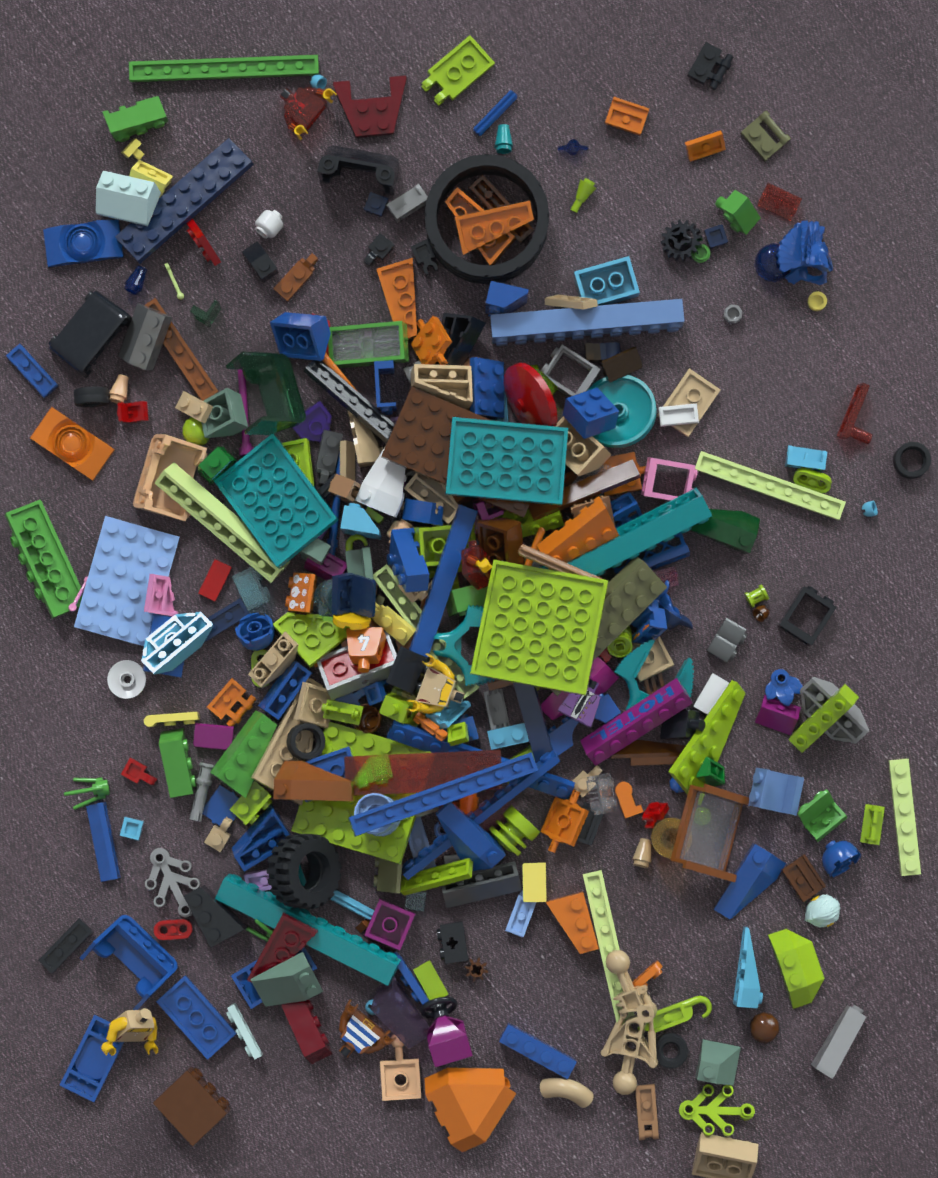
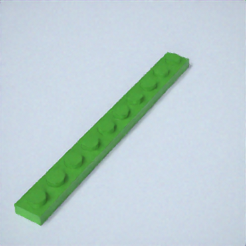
M318 55L129 62L130 82L319 75Z

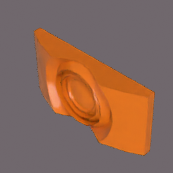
M53 407L50 408L30 437V439L92 481H94L115 450Z

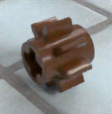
M480 957L475 962L470 958V966L465 965V968L469 969L466 976L472 975L473 981L476 980V977H480L483 980L482 974L488 973V970L484 969L487 962L481 963ZM473 965L482 967L480 968V974L472 973Z

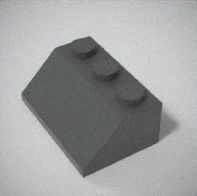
M137 303L118 357L141 369L153 370L173 317Z

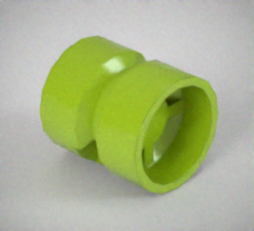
M630 626L608 646V651L612 656L618 658L625 657L632 651V630Z

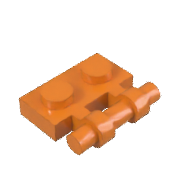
M231 678L207 708L221 720L227 714L231 718L226 724L234 727L236 723H240L241 717L247 710L250 711L253 708V703L257 699L252 694L247 700L244 699L242 696L247 690ZM239 701L242 706L234 713L231 709Z

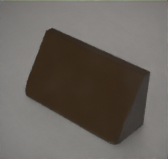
M636 346L602 361L603 375L609 382H613L642 368V362Z

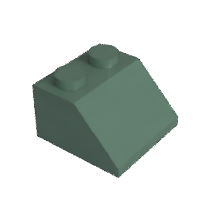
M225 388L204 400V402L213 406L206 423H202L205 438L232 436L248 428L241 394Z

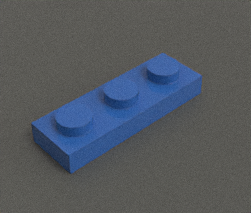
M395 951L394 954L397 958L401 959L398 966L402 973L401 980L406 987L410 985L413 990L411 995L417 1003L420 1001L423 1005L429 1001L428 996L398 951Z

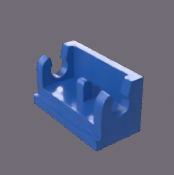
M405 498L402 519L443 526V506L438 507V513L436 514V503Z

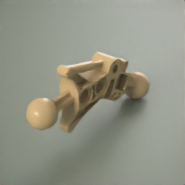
M613 950L606 957V967L610 972L617 974L623 989L621 993L613 998V1000H619L616 1006L622 1008L618 1011L620 1019L615 1023L601 1051V1055L604 1057L613 1053L624 1055L622 1069L614 1075L613 1087L617 1093L628 1095L634 1092L637 1087V1080L633 1074L635 1058L645 1061L651 1068H655L658 1065L656 1031H654L653 1024L657 1007L646 992L648 990L647 985L634 987L627 971L630 966L629 956L624 951ZM637 1011L636 1015L629 1017L622 1025L624 1019L628 1016V1012ZM649 1022L648 1043H647V1041H646V1039H645V1037H644V1032H645L646 1023ZM631 1023H637L640 1030H634L631 1027ZM628 1042H634L636 1049L629 1048Z

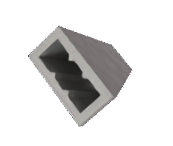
M847 1005L811 1063L814 1068L828 1077L834 1078L866 1019V1016L862 1014L864 1010L856 1005L852 1007Z

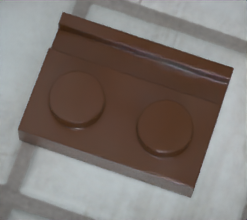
M805 854L781 869V872L802 902H805L826 887Z

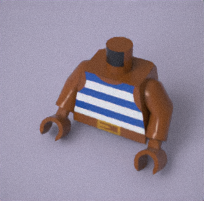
M351 999L347 1002L345 1010L340 1016L339 1023L340 1038L345 1041V1044L339 1051L348 1058L354 1050L359 1054H370L380 1051L396 1039V1037L391 1039L388 1036L391 1032L390 1030L385 1033L384 1030L358 1010L359 1004L353 1007L350 1004Z

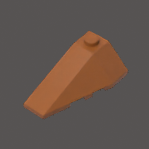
M284 761L274 779L273 799L353 801V781L304 761Z

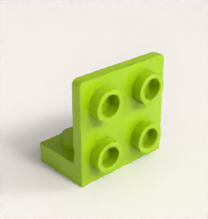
M254 781L247 797L241 796L229 810L241 819L245 826L248 823L252 825L258 819L259 815L257 813L260 809L265 810L272 803L270 799L272 795Z

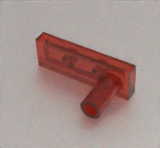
M865 383L857 385L836 437L841 439L852 437L867 445L870 443L873 434L854 426L870 385Z

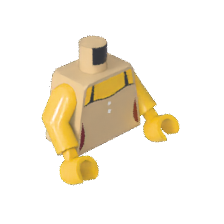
M427 653L426 655L430 657V661L427 663L422 661L428 668L416 700L407 701L413 703L411 709L406 708L410 712L417 711L426 714L440 712L444 707H449L450 701L461 704L465 693L455 690L457 681H455V675L450 668Z
M144 1008L142 1010H127L109 1023L106 1037L107 1042L101 1046L106 1056L108 1052L111 1056H114L116 1049L112 1045L113 1042L149 1040L144 1045L146 1052L149 1055V1051L153 1048L154 1053L157 1054L159 1050L154 1042L157 1039V1023L155 1018L152 1017L151 1011Z

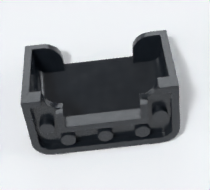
M336 145L328 147L321 157L317 170L321 183L329 184L332 177L341 175L342 167L376 173L377 183L384 187L385 194L394 196L399 173V161L396 157Z
M97 290L94 292L90 291L86 295L84 304L58 336L54 335L48 343L51 352L85 379L92 372L90 370L91 364H96L95 361L119 332L123 331L121 327H129L132 317L126 311Z

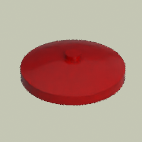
M516 363L510 366L504 375V389L509 406L517 420L523 424L556 427V404L542 376L526 363Z

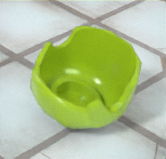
M189 417L182 428L184 440L199 446L208 443L209 438L204 436L202 423L193 417Z

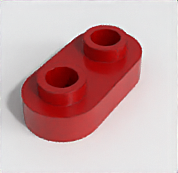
M187 919L162 920L154 926V935L160 940L185 939L193 932V925ZM181 925L187 927L186 932H181ZM162 926L167 927V933L161 932Z

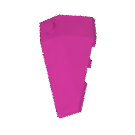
M597 657L592 664L590 679L599 683L594 694L600 695L606 692L619 677L604 661ZM562 691L556 696L552 692L541 704L542 711L551 720L564 715L558 712V708L569 693Z

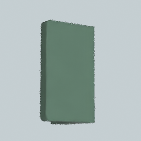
M370 547L346 551L347 573L373 579Z

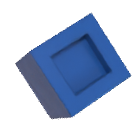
M387 680L373 683L364 688L369 706L383 703L386 696L384 687L389 685L386 683Z

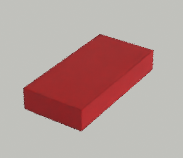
M214 559L198 594L216 602L232 567Z

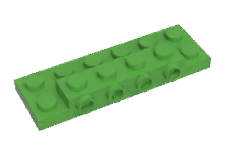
M41 499L5 513L7 522L12 530L11 544L14 548L17 547L20 552L18 559L21 565H26L28 570L26 576L30 583L33 582L36 587L34 589L36 598L38 600L41 599L43 603L45 602L52 619L70 612L68 607L74 602L81 586ZM83 593L76 604L77 608L80 607Z

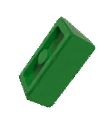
M705 757L696 778L714 787L725 785V767L713 759Z

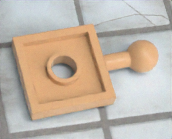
M395 1033L391 1039L394 1037L396 1039L391 1044L395 1047L396 1060L380 1061L382 1101L421 1098L419 1058L403 1059L402 1047L406 1043V1038L402 1033ZM398 1074H403L406 1077V1083L398 1085L395 1082V1077Z

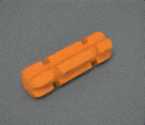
M418 712L414 716L413 721L418 725L421 724V727L432 736L436 735V739L441 742L446 739L448 733L444 729L440 730V726L429 718L426 719L424 714Z

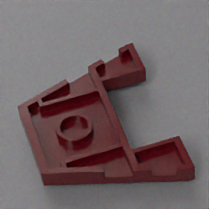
M406 75L389 77L390 97L352 100L350 81L333 82V87L356 138L394 135L407 81Z

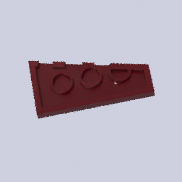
M283 912L247 980L252 983L251 978L294 957L315 936L318 930Z

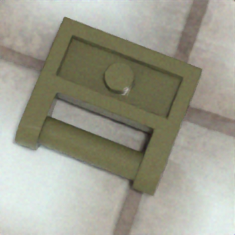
M767 110L740 133L764 161H767L791 140L788 134L785 135L770 118V113ZM763 121L780 139L777 144L761 127L760 124Z

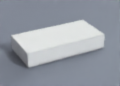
M697 403L658 408L660 427L699 423Z
M712 673L693 707L708 715L729 682Z

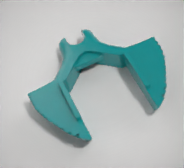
M468 605L466 616L457 628L451 632L437 633L433 638L442 639L446 642L444 650H433V653L436 656L449 658L459 666L464 675L465 686H480V684L484 685V683L487 684L488 682L495 681L493 678L470 674L472 665H469V662L461 655L462 636L470 627H480L484 607H479L478 605Z
M653 639L649 640L648 643L644 642L639 648L637 647L636 650L630 652L614 669V672L626 681L629 689L630 699L626 710L649 696V694L639 690L635 678L649 655V651L655 642ZM688 657L682 664L675 679L677 678L689 697H691L694 665H692V659Z

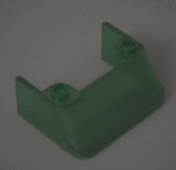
M242 351L226 365L227 369L242 370L248 382L259 385L267 416L260 417L244 430L245 434L271 435L297 426L306 419L293 368L286 355Z

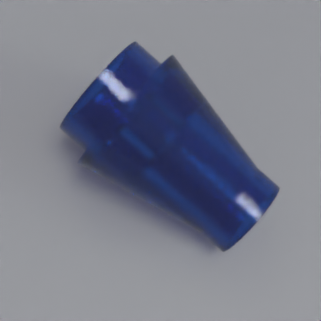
M137 265L136 269L125 281L124 289L133 295H138L139 292H142L147 269Z

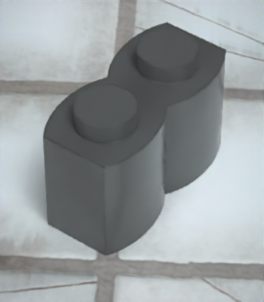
M725 618L706 651L726 663L728 660L732 661L738 652L735 650L738 643L742 645L747 637V634H745L746 629Z

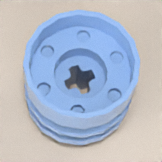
M379 793L367 794L356 804L354 815L395 800ZM400 821L367 833L375 836L389 835L397 829Z

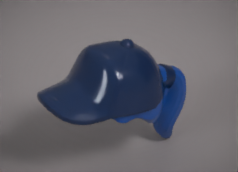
M666 580L665 585L667 588L655 600L658 601L659 608L665 609L667 628L674 629L682 625L692 630V622L686 616L680 614L678 608L673 606L671 598L667 594L669 581Z

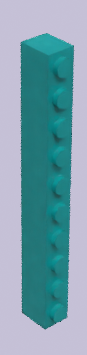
M228 874L223 879L215 897L216 900L254 919H258L272 928L276 927L283 912L318 930L306 945L387 986L392 981L401 962V959L397 958L394 953L385 952L376 944H369L363 941L360 936L351 935L345 932L342 927L333 926L326 919L311 915L306 909L285 906L276 899V895H273L272 892L261 891L256 884L246 883L238 875Z

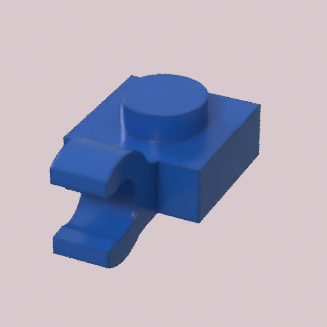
M364 688L354 694L353 692L336 698L334 701L359 706L361 704L358 700L364 697L366 693Z

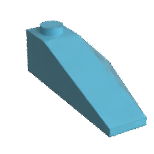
M743 926L733 1004L736 1007L758 1008V1004H762L763 993L760 992L750 930L748 927Z

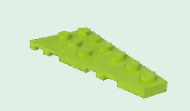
M731 680L704 719L705 729L695 732L668 771L687 795L690 785L704 787V784H706L696 778L705 757H709L718 763L746 694L736 681ZM700 793L697 805H701L705 794Z

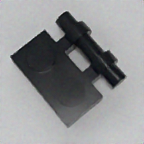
M705 42L687 76L703 85L709 79L712 81L709 87L716 90L718 85H721L723 82V76L730 69L734 57L731 54H727L725 59H721L722 50ZM715 64L720 66L716 74L711 72Z

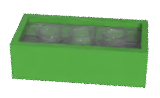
M403 321L329 327L331 332L328 342L329 357L338 368L374 365V361L393 360L394 363L409 362L407 324Z

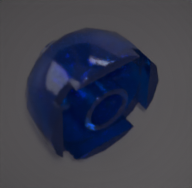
M777 243L765 245L758 251L755 257L754 266L756 273L768 282L781 281L791 271L788 270L784 273L779 271L780 265L777 263L778 257L776 254L780 244Z

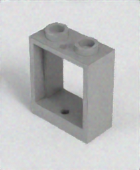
M562 344L560 348L556 347L550 356L553 359L549 364L545 363L540 373H542V378L546 383L566 396L571 397L586 392L601 369ZM562 354L590 371L576 394L549 377Z

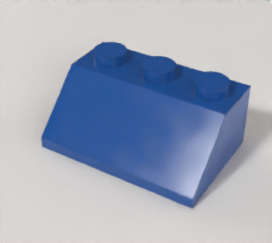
M491 281L486 299L485 313L489 314L488 317L493 314L514 312L527 304L529 289Z
M284 312L270 322L281 357L317 361L324 359L331 335L326 316Z

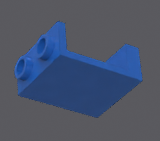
M374 361L377 409L384 415H392L393 412L397 411L396 402L381 403L380 375L395 374L394 361Z

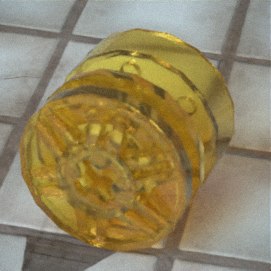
M665 818L653 828L651 835L652 845L656 852L663 857L671 858L674 844L671 841H667L666 838L669 837L671 832L673 835H677L680 819ZM691 831L688 836L684 854L688 851V849L691 846Z

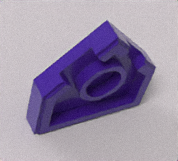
M319 400L297 416L290 425L301 439L307 438L312 441L321 442L323 430H330L332 416Z

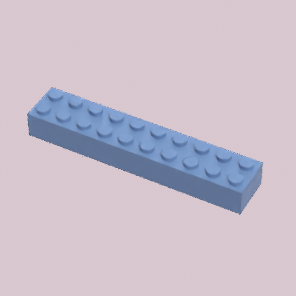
M682 299L601 305L584 310L565 308L493 314L490 316L492 344L496 343V346H506L508 342H515L516 345H521L531 340H534V343L546 342V339L564 341L567 337H572V340L584 339V336L601 338L603 334L617 337L629 332V335H639L641 331H648L649 334L659 333L663 329H667V332L679 331V328H682L684 323Z

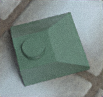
M702 1039L695 1078L715 1084L734 1085L741 1047Z

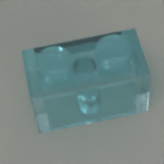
M253 567L232 576L249 612L270 603L269 597H271L267 586L263 588L260 582L263 580V577Z

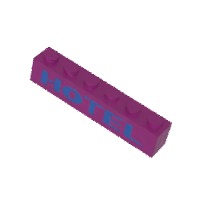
M676 678L580 740L586 755L596 766L691 705L692 701L686 689Z

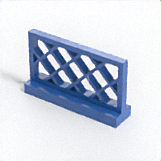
M681 532L674 535L679 538L681 545L673 547L668 545L669 541L665 543L659 542L658 544L663 546L662 551L656 554L650 550H644L642 552H645V556L642 560L652 570L689 557L690 551ZM628 558L626 565H627L632 559H629V558ZM625 566L618 569L617 567L613 568L615 575Z

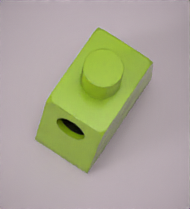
M394 692L385 696L379 711L380 714L403 724H416L413 718L418 712H412L411 716H409L408 713L410 711H407L406 708L411 709L413 703L407 702L410 699Z

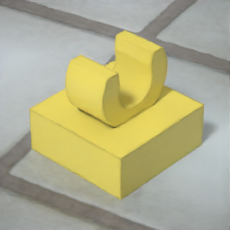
M133 138L121 153L126 158L133 155L137 160H140L144 153L138 147L142 143Z

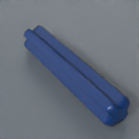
M510 90L474 127L473 131L478 136H481L517 99L516 93Z

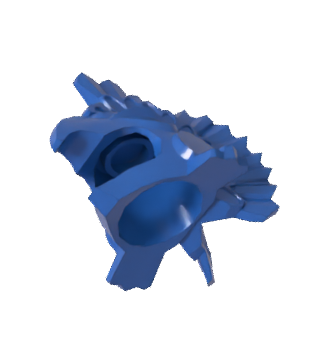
M807 220L796 223L794 228L788 231V234L779 242L780 246L777 248L778 253L776 254L778 257L777 263L780 265L779 271L784 273L791 270L785 276V279L792 284L804 280L821 285L827 283V272L833 271L832 261L828 255V247L825 242H822L825 227L820 226L818 221L808 222ZM807 267L818 268L823 274L812 276L808 273Z

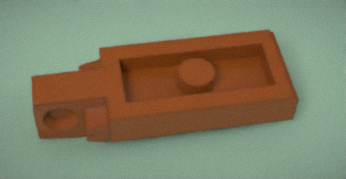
M313 253L306 260L302 258L273 289L289 302L315 271L313 266L318 261V258Z

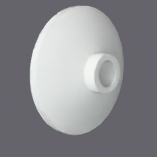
M123 660L112 666L108 673L107 682L113 694L120 698L129 699L136 697L142 692L146 684V675L138 663L131 660ZM126 676H130V683H125L124 678Z

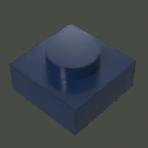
M370 192L364 211L382 217L388 198Z
M723 224L704 230L710 249L728 243Z

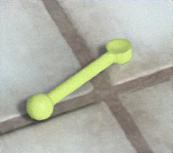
M166 263L164 265L176 289L177 298L182 300L184 294L180 291L169 264Z

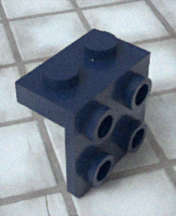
M353 573L332 576V614L340 615L352 612L369 618L375 616V580Z

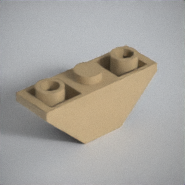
M284 632L248 675L261 688L282 675L295 660L299 644L287 632Z

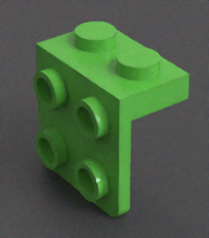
M827 789L818 792L814 799L802 805L797 813L803 826L817 842L847 819V815L834 802Z

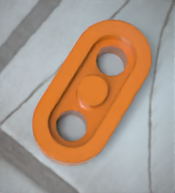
M657 960L632 982L634 987L638 985L648 986L646 982L650 978L655 979L662 973L661 968L663 966Z

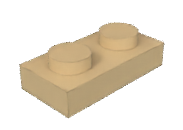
M183 391L175 408L205 424L213 406Z

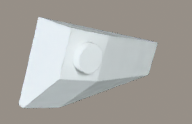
M383 449L362 482L355 501L397 518L404 501L405 468L381 458Z

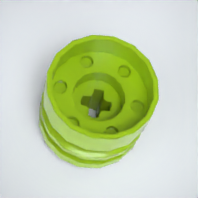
M510 805L503 813L507 822L504 824L496 820L495 822L501 829L498 831L494 826H491L489 830L506 850L519 856L521 852L516 848V845L520 844L526 849L522 839L525 837L533 841L540 831Z

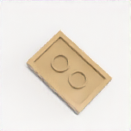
M689 368L663 407L697 403L698 419L700 421L721 389ZM698 423L675 425L672 427L686 437H689Z

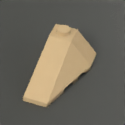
M348 411L359 467L374 465L383 450V446L379 447L371 430Z

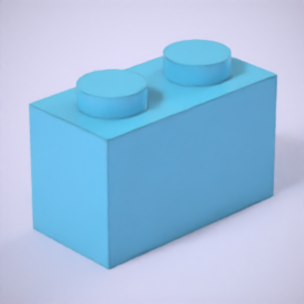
M525 723L487 731L491 750L529 742Z

